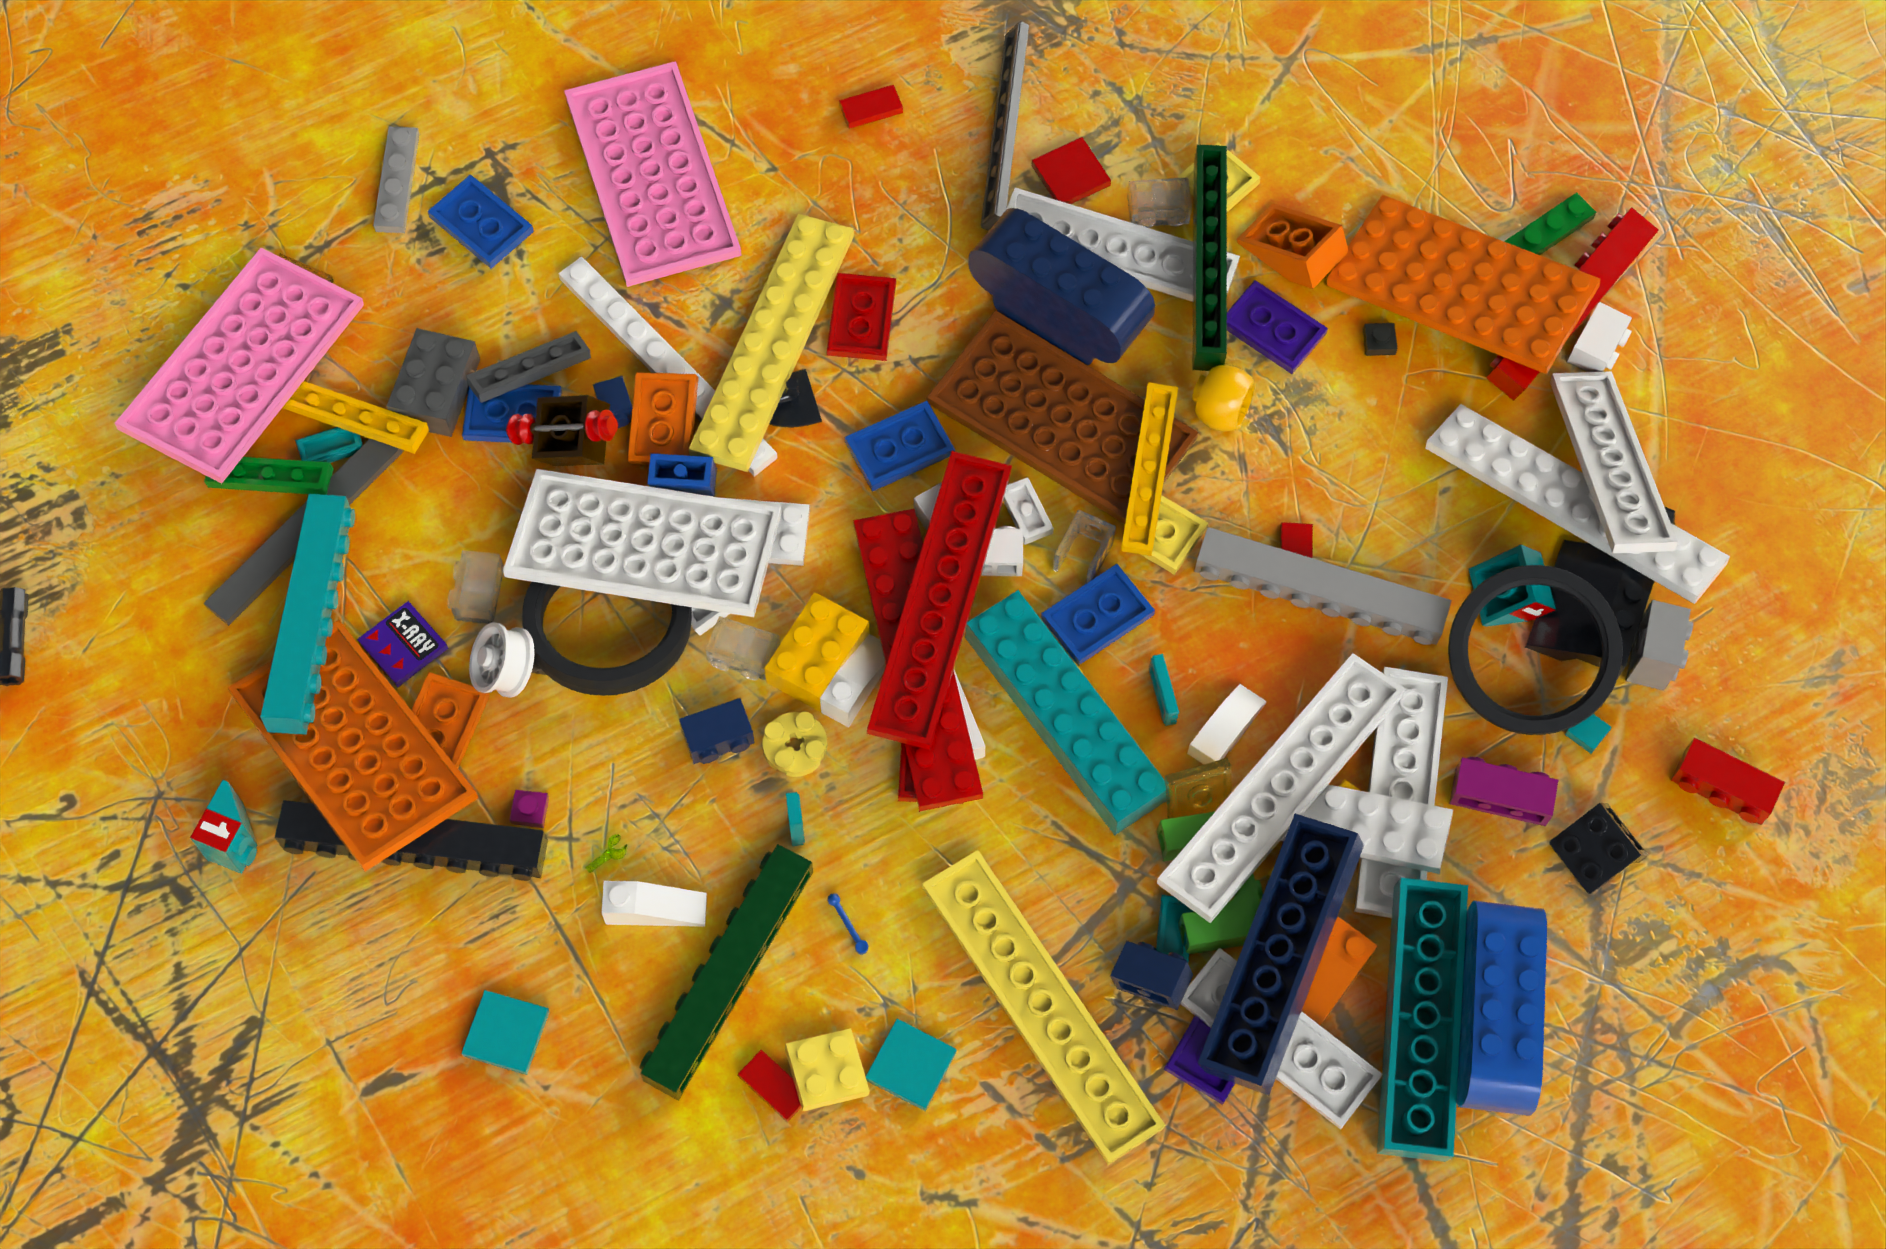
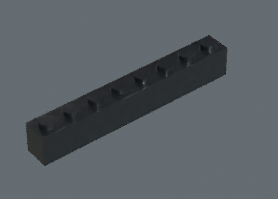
M283 800L275 839L284 851L292 854H303V851H311L325 858H335L336 854L345 855L356 861L314 804ZM446 819L381 862L393 866L401 865V862L414 863L415 867L421 869H433L434 866L446 867L448 871L455 873L475 870L488 877H497L499 873L509 874L517 880L529 881L532 877L541 878L548 839L544 830Z

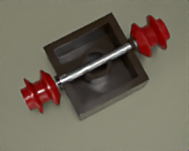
M589 395L542 397L537 400L536 418L532 414H524L523 416L514 414L507 423L506 433L510 441L515 445L523 443L527 445L533 444L532 459L552 466L602 465L605 461L606 441H611L614 438L618 429V422L610 411L609 403Z

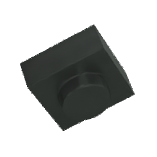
M1394 323L1364 324L1363 337L1366 356L1396 355L1398 348Z

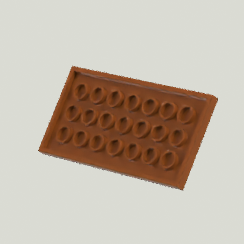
M995 310L927 396L929 405L1125 524L1145 400ZM1176 418L1173 419L1164 483L1196 441L1199 433Z

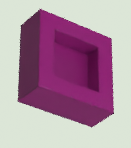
M515 790L510 815L511 825L544 828L549 801L548 793Z

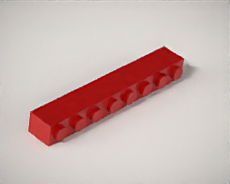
M1632 207L1624 216L1618 213L1607 225L1611 231L1607 235L1602 232L1590 245L1594 248V251L1591 254L1585 252L1574 264L1578 268L1577 270L1600 278V286L1572 333L1659 231ZM1497 355L1489 364L1493 370L1486 378L1514 401L1525 391L1540 372Z

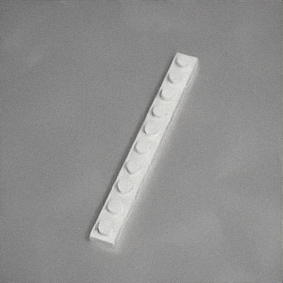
M582 256L558 273L560 280L651 373L696 374L698 376L695 417L701 422L715 390ZM762 439L748 470L754 477L777 459V452L764 439Z

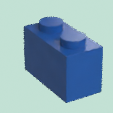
M651 453L647 483L649 487L714 497L717 467L713 457Z

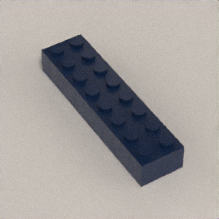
M1296 813L1294 814L1200 1055L1198 1064L1206 1073L1268 1096L1270 1095L1362 853L1364 844L1358 833Z

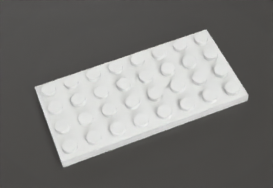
M536 469L504 565V577L754 617L781 518V507Z

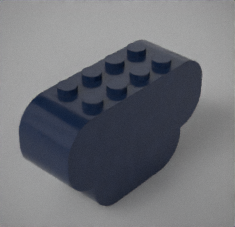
M1018 208L1007 209L969 254L968 265L972 276L982 288L993 295V303L999 313L1087 366L1095 358L1105 363H1116L1154 316V298L1138 279L1024 210Z

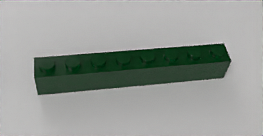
M1197 145L1193 179L1192 370L1210 371L1215 366L1224 365L1227 354V146Z
M777 844L773 852L768 851L765 854L759 867L762 871L756 880L751 879L743 892V897H745L740 908L734 907L726 921L728 928L723 936L718 935L714 939L709 949V953H711L710 958L705 965L701 963L692 977L694 982L688 994L682 993L675 1005L677 1013L671 1023L666 1021L658 1033L657 1039L660 1041L653 1052L649 1050L641 1061L639 1068L642 1070L640 1074L643 1082L678 1101L813 874V864L811 861Z

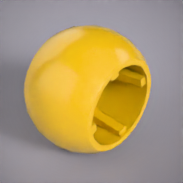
M1218 365L1213 367L1207 376L1201 375L1192 395V401L1197 402L1195 414L1198 419L1213 430L1225 432L1238 429L1245 419L1254 395L1255 382L1245 370L1233 365Z

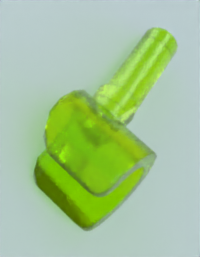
M615 834L609 838L607 850L585 867L589 873L611 858L618 860L626 855L627 844L621 849L613 848L614 845L619 843L621 835Z

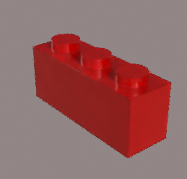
M1695 737L1685 749L1671 779L1682 790L1689 793H1697L1707 798L1714 806L1727 808L1739 814L1740 818L1744 821L1762 825L1771 815L1785 784L1784 781Z

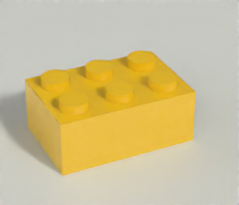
M814 592L766 665V683L821 712L820 697L836 672L869 636V621Z

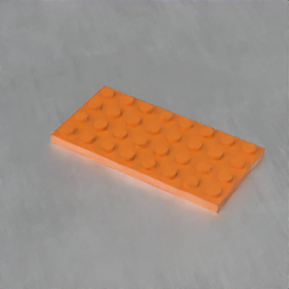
M1385 195L1380 197L1349 244L1347 255L1334 267L1327 278V286L1544 374H1547L1600 286V278Z
M337 620L333 623L331 637L326 638L327 660L325 665L320 667L321 689L319 694L314 696L315 718L313 723L308 725L307 735L267 732L260 718L273 660L228 687V690L364 872H366L478 799V795L340 620Z

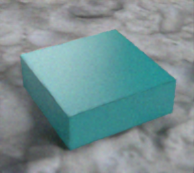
M1593 714L1585 721L1569 728L1565 735L1592 754L1612 727Z

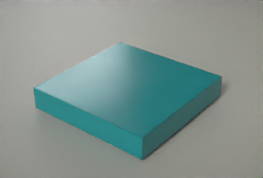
M484 990L464 1044L462 1056L527 1075L550 1013L549 1008Z
M896 1019L866 1075V1080L926 1112L957 1053V1049Z

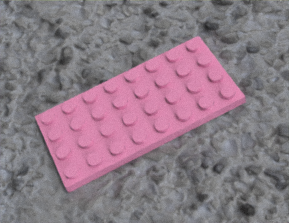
M676 61L564 90L627 287L742 256L737 236Z
M260 248L115 422L117 430L222 484L364 306L363 299Z

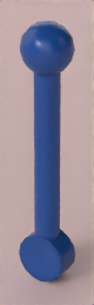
M836 893L830 894L827 901L831 906L835 907L855 941L856 952L860 955L866 954L869 947L868 943L861 940L840 904V896Z

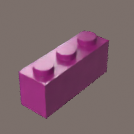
M1462 757L1455 769L1449 804L1546 827L1553 816L1559 780L1550 778L1548 774L1543 772L1527 773L1519 771L1516 767L1508 764L1497 766L1485 763L1483 759L1478 757Z

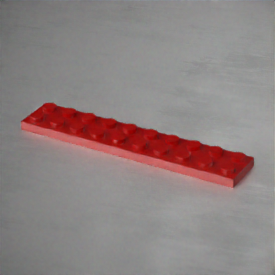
M951 451L869 720L867 734L928 750L931 749L1012 472V465Z
M915 508L853 520L885 665H887L923 546ZM953 670L931 749L928 750L904 744L919 812L983 799L980 777Z

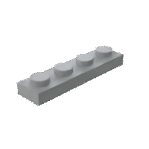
M391 126L388 128L373 225L375 232L405 233L420 136L418 128Z

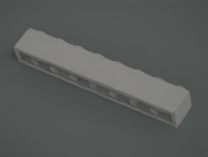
M1207 527L1194 571L1200 573L1203 578L1208 580L1220 579L1227 581L1238 589L1245 590L1250 588L1260 591L1263 596L1268 598H1283L1291 601L1297 607H1312L1321 610L1323 614L1330 617L1342 616L1352 619L1355 624L1360 626L1372 625L1382 628L1385 633L1398 636L1402 634L1413 638L1415 642L1423 645H1437L1443 633L1452 601Z

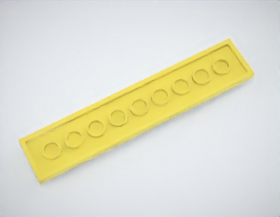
M802 214L797 215L690 444V456L713 457L714 462L717 464L748 472L786 388V382L792 375L852 242L854 228Z
M976 850L922 883L923 890L1107 1165L1165 1129L1166 1125L980 852Z

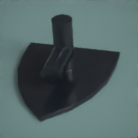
M806 369L792 372L769 424L776 427L794 428L822 422Z

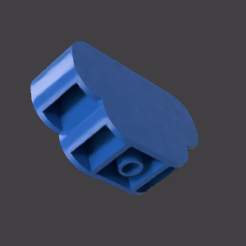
M1472 901L1468 907L1457 1085V1105L1460 1108L1526 1116L1532 1115L1537 1108L1543 1077L1547 918L1545 910L1542 908L1483 901Z

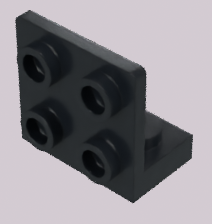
M1608 803L1597 804L1549 842L1588 894L1595 892L1630 864L1639 863L1649 856Z

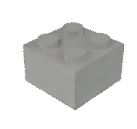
M1656 600L1651 601L1643 614L1632 646L1626 678L1627 682L1664 691L1670 681L1676 680L1679 668L1684 669L1688 659V650H1684L1685 640L1688 641L1693 630V622L1689 621L1691 609Z

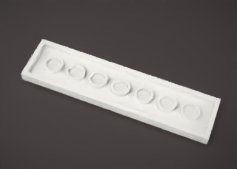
M1014 188L1006 210L1018 208L1028 212L1134 276L1146 288L1193 302V241ZM1227 252V294L1240 258L1239 255Z
M1612 371L1552 373L1550 384L1612 554L1675 551L1678 540Z
M1384 666L1382 673L1406 690L1403 697L1376 727L1368 792L1434 806L1448 677ZM1360 858L1354 912L1392 918L1395 884L1401 877L1427 880V871Z

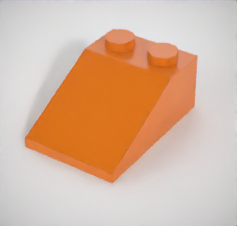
M1272 204L1237 238L1239 245L1287 280L1311 289L1349 252L1342 225L1277 204Z
M1338 916L1302 1008V1012L1320 1026L1378 947L1377 944Z

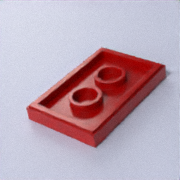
M837 273L827 356L887 361L896 278Z

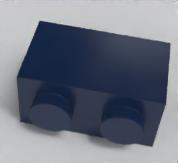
M741 698L679 719L681 731L693 764L699 762L702 764L711 763L722 754L728 752L740 753L755 743L753 730Z
M1126 941L1110 977L1119 990L1178 1010L1191 982L1193 973L1187 960L1177 953L1169 952L1166 955L1158 952L1155 947L1148 943L1138 942V944Z

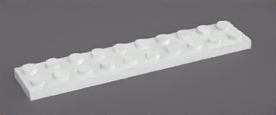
M1462 404L1457 407L1426 442L1425 449L1693 604L1698 601L1724 569L1730 558L1727 554L1674 524L1671 525L1678 540L1675 551L1612 554L1583 473Z
M1352 653L1157 879V884L1211 923L1287 834L1294 814L1303 815L1403 697L1406 689Z

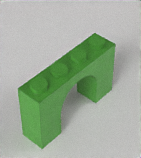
M1215 811L1161 820L1157 828V836L1163 862L1174 860ZM1254 874L1248 878L1234 895V898L1226 904L1211 923L1196 912L1183 913L1181 915L1178 926L1182 944H1184V935L1186 934V953L1195 954L1214 951L1219 948L1226 949L1244 945L1260 904V899L1263 896L1261 883L1259 880H1255Z

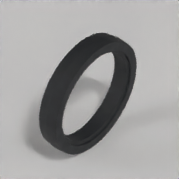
M1526 565L1510 568L1491 576L1478 585L1467 596L1457 611L1450 630L1448 643L1451 673L1458 690L1469 706L1490 723L1507 731L1526 735H1545L1561 732L1578 725L1593 715L1612 692L1620 673L1623 656L1620 628L1614 612L1604 597L1581 577L1560 568L1544 565ZM1544 585L1570 594L1589 611L1600 633L1602 657L1595 681L1586 694L1576 703L1553 714L1540 716L1524 715L1505 709L1484 693L1475 680L1470 667L1468 642L1476 617L1493 598L1519 586Z
M531 582L527 589L522 610V626L530 633L533 639L534 660L552 680L573 691L606 696L624 694L643 688L658 680L674 666L684 652L690 636L692 607L671 604L672 617L665 636L644 657L629 664L612 668H594L580 665L558 653L551 646L543 632V617L551 597L561 586Z

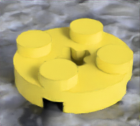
M789 712L778 716L767 724L763 737V751L766 761L773 769H778L788 776L799 777L810 774L819 767L821 760L827 752V735L821 723L814 719L811 713ZM791 738L803 740L798 751H794L793 747H787L786 744L790 742Z

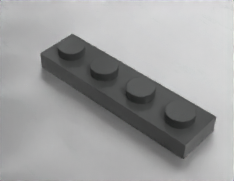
M575 331L466 375L467 384L480 403L588 360L591 358L590 349Z

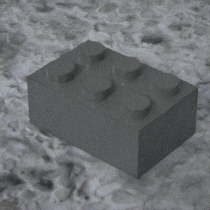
M416 328L388 401L387 409L427 423L428 432L452 437L469 390L466 375L476 372L480 362L475 341Z

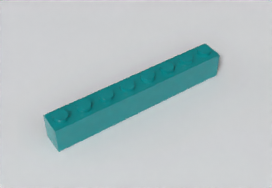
M308 495L260 716L267 732L307 735L308 725L314 721V696L319 694L321 689L320 667L325 665L327 660L326 638L331 637L333 630L331 613L332 609H336L338 606L337 584L338 581L342 582L344 577L343 555L349 552L350 540L348 531L349 527L353 528L355 523V510L350 508L346 496Z

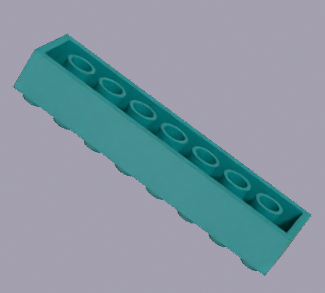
M1019 590L967 622L966 640L1114 835L1167 801L1170 786Z
M1401 877L1394 886L1377 1154L1446 1162L1454 1157L1468 885Z

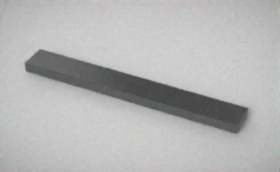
M1022 21L1005 34L981 218V228L988 231L1007 208L1029 25Z
M369 439L331 477L327 495L346 496L350 505L404 450ZM307 501L204 602L206 608L228 626L295 560Z

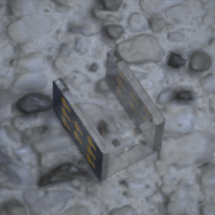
M1078 509L1055 552L1053 570L1058 572L1078 533L1101 543L1088 568L1086 583L1093 580L1113 545L1116 526ZM1088 525L1097 527L1101 532L1091 529Z

